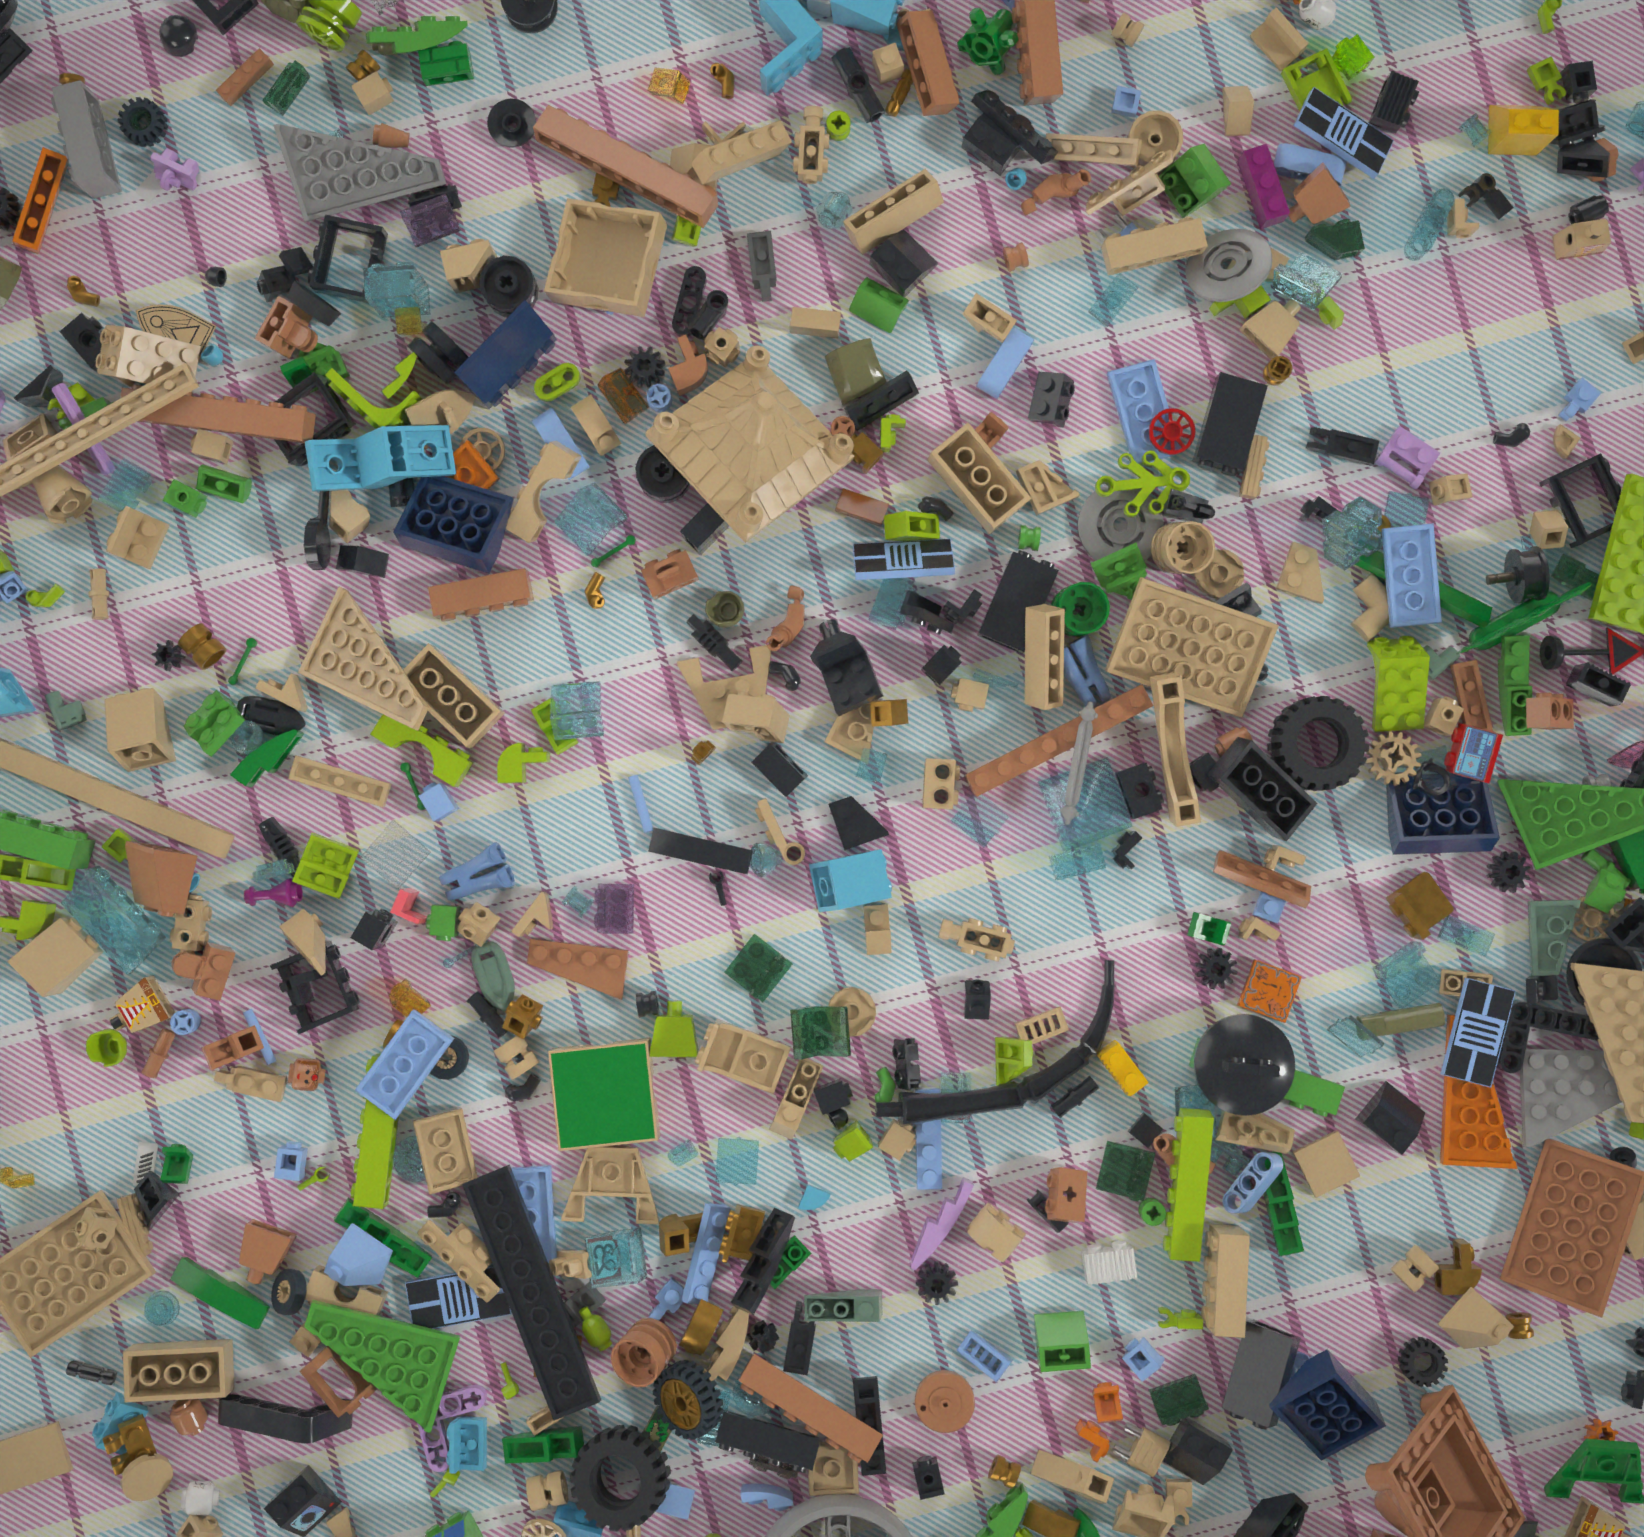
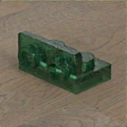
M296 60L293 63L289 62L263 98V103L281 116H284L310 79V75L304 66Z
M1196 1374L1148 1390L1157 1417L1162 1425H1176L1181 1421L1180 1419L1189 1416L1191 1418L1199 1417L1204 1414V1411L1209 1409Z

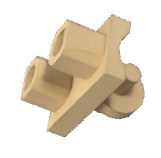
M562 1249L557 1251L558 1258L549 1260L550 1269L555 1276L560 1275L583 1279L592 1277L590 1271L592 1268L591 1255L588 1250Z

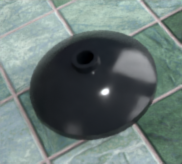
M1598 938L1587 941L1575 950L1567 965L1566 979L1572 996L1579 1004L1585 1007L1584 998L1578 989L1579 984L1574 971L1571 970V963L1642 971V967L1634 951L1620 949L1611 939Z

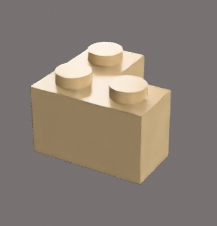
M738 692V695L728 694L722 722L730 730L752 732L761 741L784 743L790 715L773 696L763 694L761 697H754L749 693Z

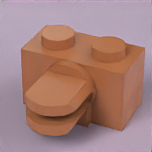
M278 296L254 339L290 359L295 348L303 352L313 350L317 344L318 335L308 327L312 319L311 315L295 304Z
M680 549L674 550L667 554L668 558L660 562L658 559H655L644 565L645 568L641 572L654 600L699 580L686 550L682 552Z
M206 942L202 956L179 952L173 957L171 966L177 976L194 979L191 989L195 995L220 1001L236 953L231 947Z

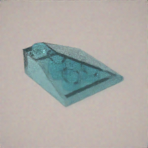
M1108 757L1086 764L1079 802L1075 806L1079 816L1073 818L1069 825L1065 824V819L1062 813H1060V809L1066 806L1065 794L1070 771L1038 782L1063 851L1075 849L1133 827Z

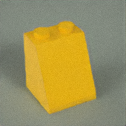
M1490 105L1488 154L1537 156L1558 136L1559 110L1542 106Z

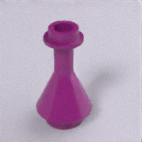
M288 878L270 890L256 891L253 886H250L249 889L244 891V901L246 904L255 906L259 900L271 899L294 907L297 902L302 900L303 890L300 884L292 882L293 878Z

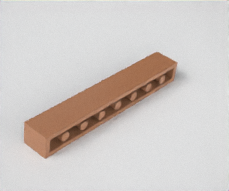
M548 105L533 126L537 142L701 228L705 227L718 207L717 192L711 186L702 185L694 181L688 174H681L673 170L667 163H660L652 159L645 152H638L626 142L613 139L605 131L590 127L584 120H577L569 116L561 108L556 109Z
M133 384L132 389L122 387L121 398L142 386ZM189 392L137 421L305 443L308 440H313L316 414L308 412L307 407L292 405V409L284 408V404L269 402V405L265 406L261 405V401L246 399L245 403H241L235 397L223 396V400L215 399V395L200 393V397H194L193 393Z
M1143 684L1094 708L1098 717L1091 721L1093 726L1091 738L1154 706ZM1081 715L964 775L974 797H978L1075 747L1078 727L1083 720Z

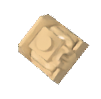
M1148 1484L1139 1485L1137 1493L1131 1494V1490H1127L1122 1505H1118L1115 1510L1112 1530L1138 1537H1165L1174 1523L1173 1496L1169 1495L1164 1501L1163 1496L1154 1494V1488Z

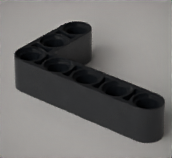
M1513 1000L1496 1068L1507 1073H1516L1522 1068L1530 1027L1598 1041L1597 1039L1599 1038L1594 1024L1592 1032L1588 1033L1587 1025L1591 1021L1587 1015ZM1519 1006L1521 1014L1518 1018H1515L1513 1011ZM1543 1011L1545 1019L1542 1023H1539L1538 1015ZM1565 1017H1568L1569 1025L1563 1028L1562 1021ZM1511 1031H1515L1516 1039L1510 1043L1508 1036ZM1510 1055L1511 1063L1505 1067L1504 1058Z
M228 1394L226 1397L219 1398V1425L292 1442L314 1443L352 1428L353 1413L349 1415L348 1412H345L338 1418L326 1403L310 1409H302L238 1394Z

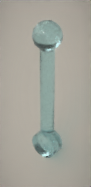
M475 944L452 959L446 958L443 961V966L452 968L454 962L470 954L474 947L478 945Z

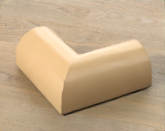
M1370 573L1352 589L1368 607L1351 623V626L1366 642L1370 641L1389 624L1387 590L1373 573Z

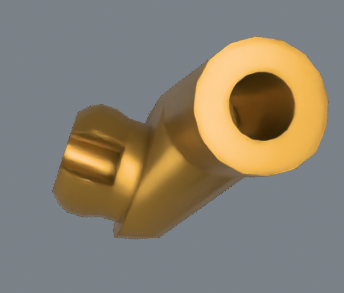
M713 63L710 67V73L722 84V98H734V74L725 65Z
M594 572L585 588L588 604L594 609H600L605 604V599L600 591L605 577L597 572Z

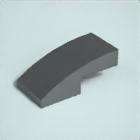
M591 1281L564 1302L573 1328L583 1321L579 1314L582 1308L587 1306L592 1313L606 1301Z

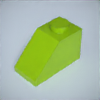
M902 511L884 515L885 540L914 541L940 539L939 514Z
M857 1120L833 1138L835 1144L833 1147L834 1151L841 1159L845 1157L849 1162L873 1148L872 1139Z

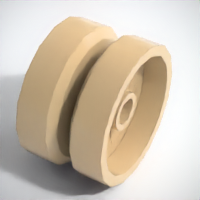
M1161 110L1148 111L1140 115L1132 124L1127 138L1142 140L1138 166L1148 164L1157 153L1161 151L1165 153L1170 149L1173 152L1174 163L1183 143V130L1178 120L1171 114ZM1170 165L1157 172V175L1166 170Z

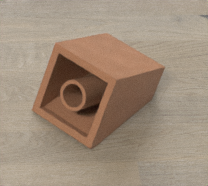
M126 841L125 848L134 902L144 905V910L158 912L157 914L161 916L173 917V913L184 914L197 855L166 846Z

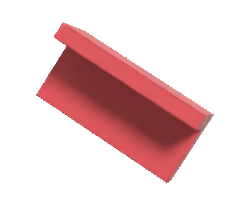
M412 888L400 889L390 913L416 924L426 923L427 916L412 910L419 891Z

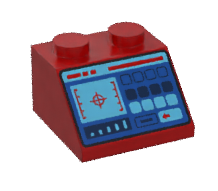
M1458 723V726L1455 727L1451 735V741L1453 742L1451 751H1448L1445 756V770L1467 778L1490 783L1503 734Z

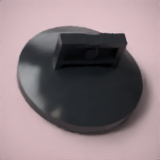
M0 0V84L13 72L12 70L16 65L20 64L33 51L10 28L16 14L17 0Z
M1249 1014L1231 1015L1215 1022L1200 1038L1194 1054V1074L1202 1093L1218 1108L1235 1115H1256L1273 1108L1289 1091L1295 1075V1056L1288 1038L1270 1021Z

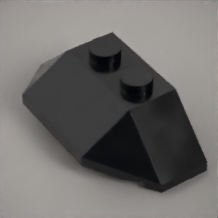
M1295 1493L1261 1499L1243 1525L1237 1530L1234 1537H1296L1300 1532L1304 1515L1308 1511L1309 1506Z

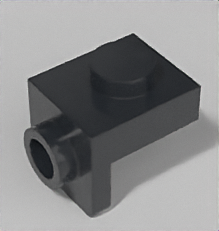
M1136 831L1124 832L1116 840L1119 844L1111 851L1115 855L1113 860L1122 869L1126 867L1132 870L1135 867L1125 855L1142 839Z
M979 979L966 980L964 1019L989 1020L990 982Z
M1638 1369L1637 1373L1627 1371L1625 1383L1621 1387L1622 1401L1632 1408L1641 1410L1644 1401V1370Z

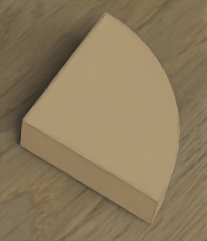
M1560 424L1556 427L1553 436L1555 450L1561 458L1566 459L1581 438Z

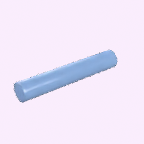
M638 775L628 777L644 833L653 831Z
M250 1009L243 1012L249 1027L255 1025L264 1046L260 1051L267 1065L276 1062L277 1060L253 1010Z

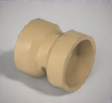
M1123 12L1111 35L1117 39L1122 38L1125 40V44L1133 47L1145 25L1139 21H1132L1130 16Z

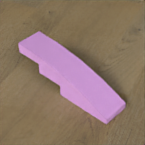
M962 1178L954 1200L944 1198L936 1220L929 1217L926 1218L910 1260V1269L916 1270L936 1250L950 1232L972 1191L974 1184L971 1180Z

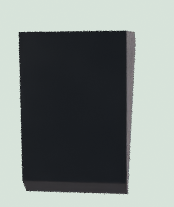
M1593 138L1560 148L1558 151L1557 173L1607 178L1609 175L1610 153Z
M340 545L336 570L385 578L389 554L361 546Z

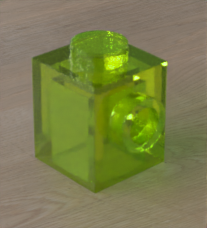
M1358 34L1351 39L1346 37L1335 46L1337 50L1332 56L1338 71L1342 72L1348 81L1365 70L1375 58Z

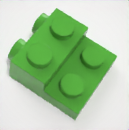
M215 690L213 694L208 695L204 699L202 706L196 712L190 714L183 727L188 735L198 742L202 750L212 757L245 719L229 698Z

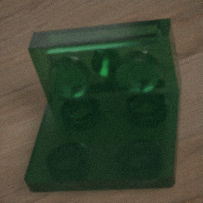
M806 1006L790 1010L794 1059L802 1060L815 1056H851L848 1008L846 1006Z

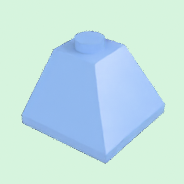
M352 1223L330 1254L324 1273L343 1286L380 1284L393 1250Z

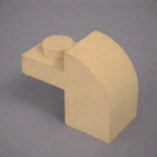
M592 395L570 407L600 456L622 444Z

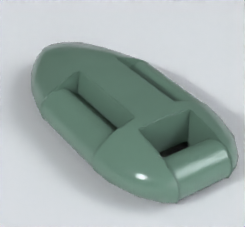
M493 941L484 943L482 947L475 946L472 950L471 961L480 990L487 1001L501 1011H506L508 1005L514 999L515 992L514 978L506 955L502 948ZM493 951L495 956L482 960L480 955Z

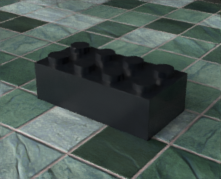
M1237 737L1207 774L1210 779L1272 837L1286 842L1318 804L1249 739Z

